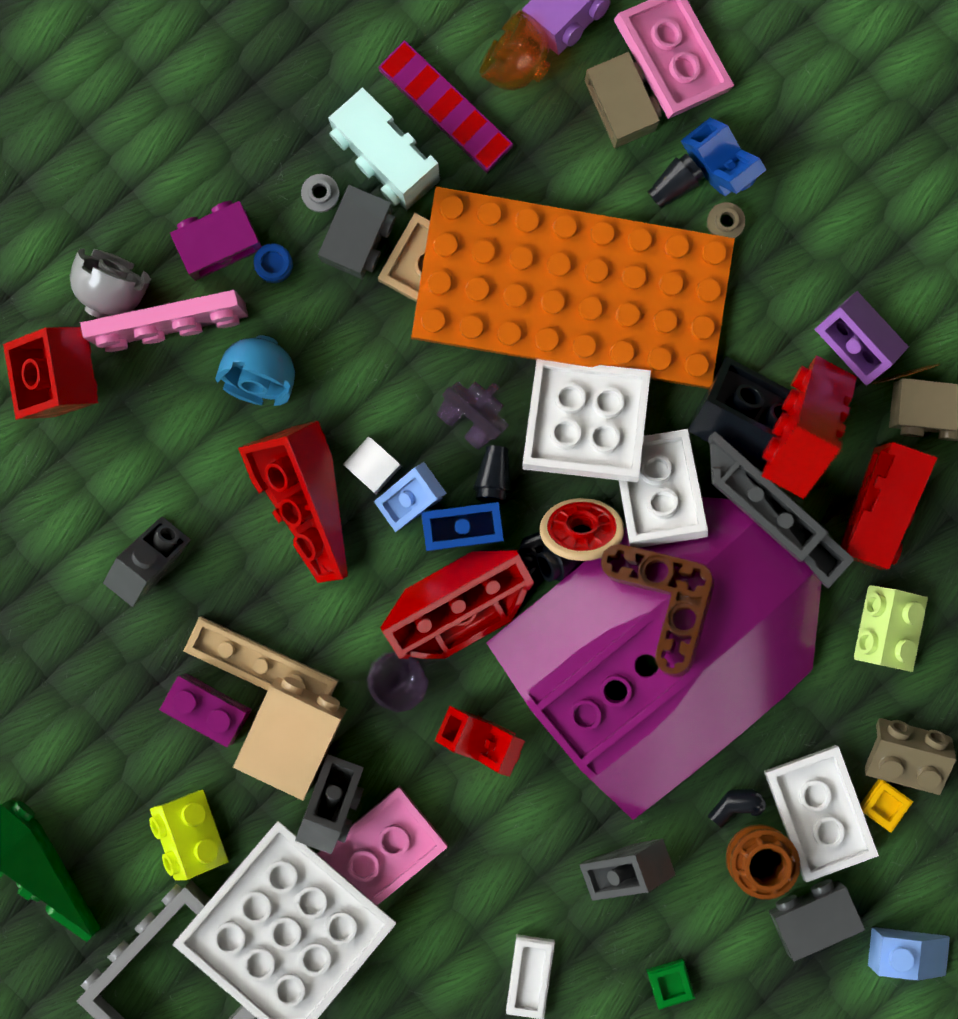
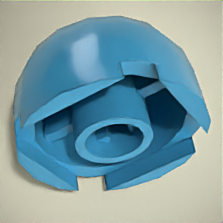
M259 335L256 338H245L233 343L225 351L215 379L217 383L220 380L224 381L223 390L240 400L263 405L262 398L275 399L273 406H280L287 403L294 385L295 369L291 357L278 345L275 339Z

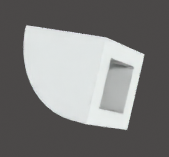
M369 436L343 463L347 469L376 495L402 467Z

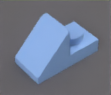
M425 462L414 467L378 497L374 503L393 530L397 532L420 516L421 512L427 511L438 503L446 492Z

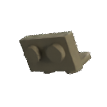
M879 718L876 724L877 739L865 764L866 776L940 795L956 761L952 738L937 730L928 731L909 726L903 721H890Z

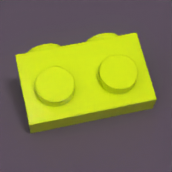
M198 790L168 803L150 808L152 815L149 820L151 830L154 836L161 840L165 852L162 855L164 867L170 876L173 875L175 880H188L228 863L204 790Z

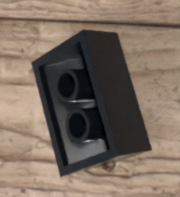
M726 356L710 388H708L698 406L688 431L707 442L712 433H718L754 467L763 471L767 460L763 459L762 455L773 437H777V435L772 433V430L783 412L786 413L781 408L791 390Z

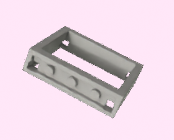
M192 880L183 889L176 884L161 900L166 907L157 917L150 912L134 928L139 933L138 937L130 945L123 940L107 957L112 964L103 973L97 968L80 985L85 992L77 1002L94 1019H124L100 993L184 904L198 915L211 898ZM241 1005L228 1019H254L255 1016Z

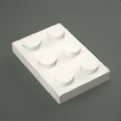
M688 429L644 436L639 481L619 480L630 546L642 548L708 537V528Z
M834 745L764 771L788 839L793 843L799 854L800 872L805 882L879 856L839 746Z

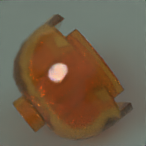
M519 10L502 27L505 33L499 41L494 39L479 69L482 78L503 90L516 91L525 88L532 80L538 83L543 79L550 67V63L546 60L549 53V39L546 32L536 20Z

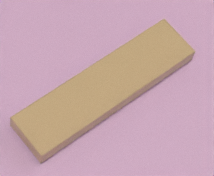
M202 616L198 618L183 650L267 691L277 677L283 679L284 677H291L302 682L306 690L318 696L320 693L332 696L339 681Z

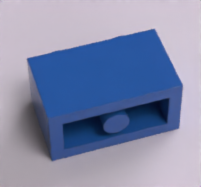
M499 502L421 512L426 551L504 541Z

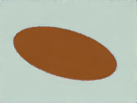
M940 364L929 365L907 372H903L900 374H896L875 381L872 384L904 377L910 374H914L920 371L933 368Z

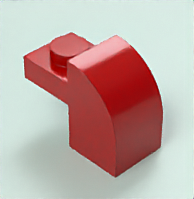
M449 706L435 739L436 742L452 752L477 760L495 772L508 777L511 776L513 768L520 758L521 749L525 740L517 737L513 731L453 706Z

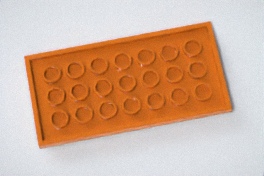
M435 187L411 339L586 367L606 365L651 370L650 379L708 389L713 382L735 238Z

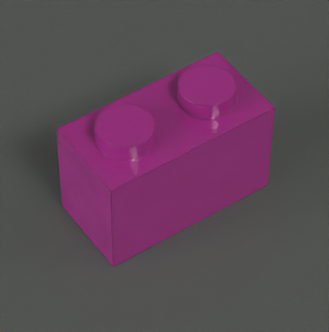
M232 201L222 202L211 209V214L200 219L196 216L187 218L177 224V230L170 232L188 274L195 281L255 254L262 247L240 201L235 203Z
M187 673L177 676L159 709L161 712L225 747H229L235 742L252 711L249 707Z

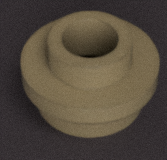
M723 202L717 204L708 214V230L712 235L737 238L745 227V215L740 207L733 203ZM722 215L731 216L733 225L730 227L723 226L720 222V217Z

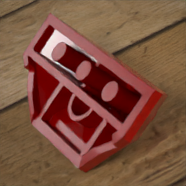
M517 550L472 551L406 588L380 628L399 659H409V657L446 659L511 622L523 603L527 590L531 589L534 581Z

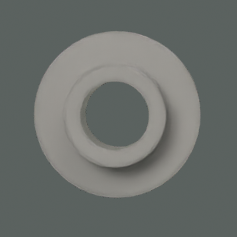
M315 174L304 182L301 196L304 204L310 210L319 213L327 212L337 204L339 188L335 180L330 176ZM319 186L325 187L327 189L326 195L323 198L314 197L313 191Z

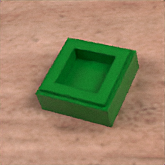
M683 958L646 969L658 1010L695 999Z

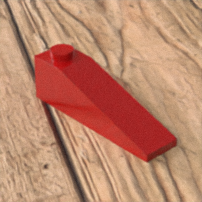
M319 421L293 426L239 447V452L252 484L259 494L265 491L276 509L272 512L278 523L284 521L294 535L293 546L316 581L321 583L342 580L348 577L333 458Z

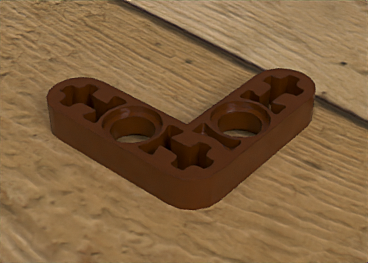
M622 544L610 546L601 557V566L611 580L671 595L656 649L655 660L657 666L670 677L686 675L693 666L713 594L715 582L713 575L705 565L698 562ZM621 554H623L628 563L639 566V578H634L636 572L634 569L621 567L619 573H616V569L611 564V561L619 560ZM639 558H643L642 561H641V563H640V565H639V560H638V559H639ZM654 563H663L668 567V575L662 582L653 583L647 578V570ZM676 567H681L679 573L683 577L694 578L696 572L700 573L702 580L706 582L705 585H699L695 591H691V587L687 582L676 580ZM676 580L677 587H671ZM684 609H689L696 615L694 626L688 630H680L674 624L676 614ZM671 633L681 639H691L690 644L681 641L679 653L685 660L683 663L676 662L674 668H670V663L664 658L666 653L673 654L677 642L674 639H669Z

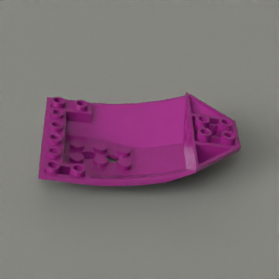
M701 496L708 528V537L640 548L701 563L713 575L715 581L713 594L695 660L691 670L686 675L670 677L659 667L656 673L651 676H643L638 673L635 661L639 656L649 654L655 657L671 595L611 580L602 569L601 558L584 561L567 577L486 642L534 715L577 767L632 820L636 819L717 755L784 698L813 670L822 583L804 560L799 562L730 499ZM625 527L624 536L620 544L630 546L627 527ZM621 554L619 560L611 561V564L616 569V573H619L621 567L634 569L636 572L634 578H639V566L628 563L623 554ZM639 558V559H638V560H639V565H640V563H641V561H642L643 558ZM654 563L647 570V578L653 583L662 582L668 575V567L663 563ZM676 567V580L687 582L691 587V591H695L699 585H705L706 582L702 580L700 573L696 572L694 578H687L680 575L679 570L681 567ZM676 580L671 587H677ZM689 609L679 611L674 618L675 627L680 630H688L696 622L695 613ZM671 633L669 639H674L677 642L673 654L666 653L664 658L670 663V668H674L676 662L683 663L685 660L679 653L681 641L690 644L691 639H681ZM612 680L623 682L627 687L626 697L621 700L609 698L605 692V685Z

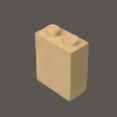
M277 677L266 693L233 768L303 801L316 778L347 709L340 706V702L330 695L320 693L318 696L306 690L305 685L294 678L284 677L283 679Z

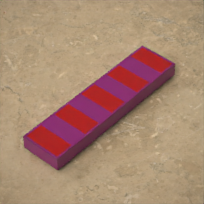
M405 40L378 66L379 71L486 173L513 147V143Z

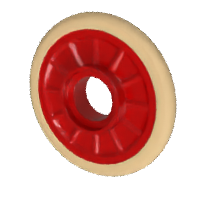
M575 498L562 501L545 513L540 523V536L546 547L556 555L569 560L589 561L601 558L607 548L621 543L624 536V524L620 515L611 506L594 499ZM578 525H585L592 530L586 533H578L572 530V528Z

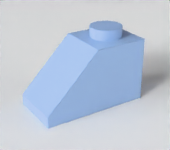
M872 927L868 966L878 976L919 981L946 976L950 937Z

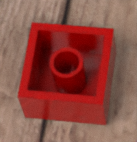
M45 327L3 344L16 420L57 417L98 403L97 382L94 378L90 356L91 346L89 341L83 338L81 327Z

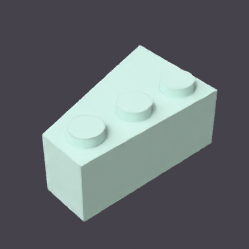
M363 87L328 117L333 129L329 133L341 149L345 151L349 147L357 155L358 158L355 160V163L369 179L373 175L376 176L384 185L380 188V191L393 206L400 203L407 211L440 182L438 162L431 155L426 158L415 146L416 140L408 132L404 134L393 122V117Z

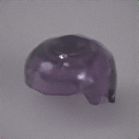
M391 651L381 654L371 663L367 684L371 696L380 706L399 713L412 710L423 701L428 688V678L416 658L399 659L396 653Z

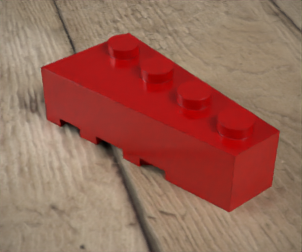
M817 355L808 368L803 365L799 368L791 383V386L795 387L796 390L792 389L789 392L781 408L786 413L783 412L772 430V433L777 435V437H773L762 455V458L767 460L761 475L762 477L803 499L841 450L842 442L838 439H841L845 433L846 425L843 423L849 415L850 408L848 405L852 400L857 380L855 375Z

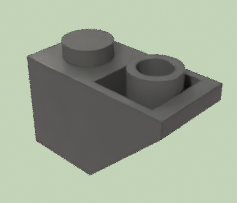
M161 516L116 557L103 584L130 606L134 607L159 582L188 546L191 539Z

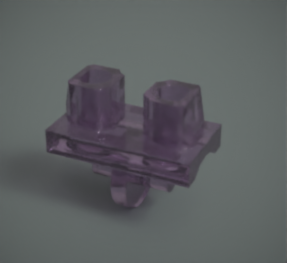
M457 381L442 394L445 400L441 404L437 416L446 424L454 426L464 414L474 423L464 437L466 441L478 450L490 440L497 439L509 426L508 423L497 415L504 405L494 397L500 388L495 383H492L485 390L475 381L467 390Z

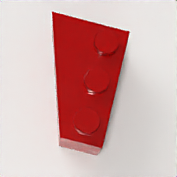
M895 442L874 448L840 547L855 559L854 561L880 570H889L891 564L895 565L903 548L901 541L912 523L915 509L937 461V457Z

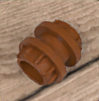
M762 824L750 825L738 831L728 844L726 850L728 872L737 885L748 895L758 899H774L787 893L797 881L800 872L799 854L793 843L777 829ZM763 849L773 850L775 852V859L770 869L760 874H754L750 871L751 859L758 851Z

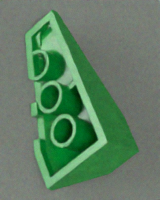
M10 799L0 804V878L5 874L15 881L19 888L18 894L26 900L32 899L37 902L43 901L46 903L45 909L50 917L85 942H88L101 928L41 824L33 818L35 816L34 811L19 800L15 802L13 799Z

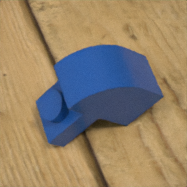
M713 118L707 119L681 140L690 158L704 173L706 180L723 196L728 195L730 192L737 194L748 189L755 183L756 178L766 171L759 157L740 148L729 126Z

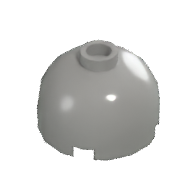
M85 248L78 250L70 272V284L74 295L78 301L86 306L85 311L97 318L131 312L138 306L145 295L151 278L144 270L141 277L130 271L135 264L128 260L93 249L91 256L85 255Z

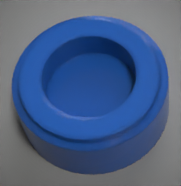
M271 243L262 246L256 252L254 268L259 277L264 281L280 283L291 274L293 261L289 252L283 246Z

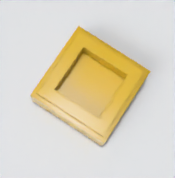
M878 779L860 806L865 815L892 833L913 801L886 781Z

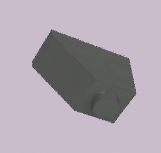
M663 838L634 843L579 864L592 901L648 893L676 875Z

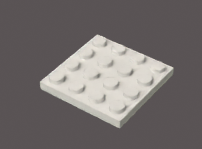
M279 821L275 823L172 945L256 1018L318 1019L396 925V922L311 848L296 842V835Z

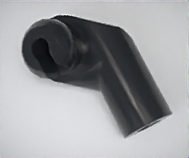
M540 531L523 538L518 549V554L530 575L537 570L536 555L546 546L542 541Z
M732 789L722 797L707 816L723 828L735 813H751L752 816L761 815L766 809V801L759 792L753 789Z

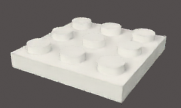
M537 359L524 449L523 470L638 482L651 370L606 365L586 367Z

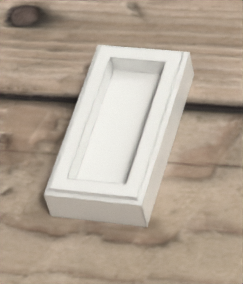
M516 934L506 1014L544 1019L555 945L553 939Z

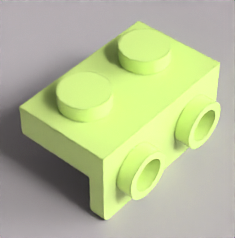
M870 585L867 589L854 659L913 672L928 597Z

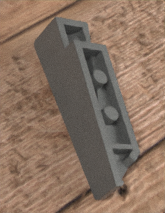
M712 433L708 438L712 484L799 562L804 560L826 588H830L855 559L827 535L828 532L774 483L762 477V473L718 433Z

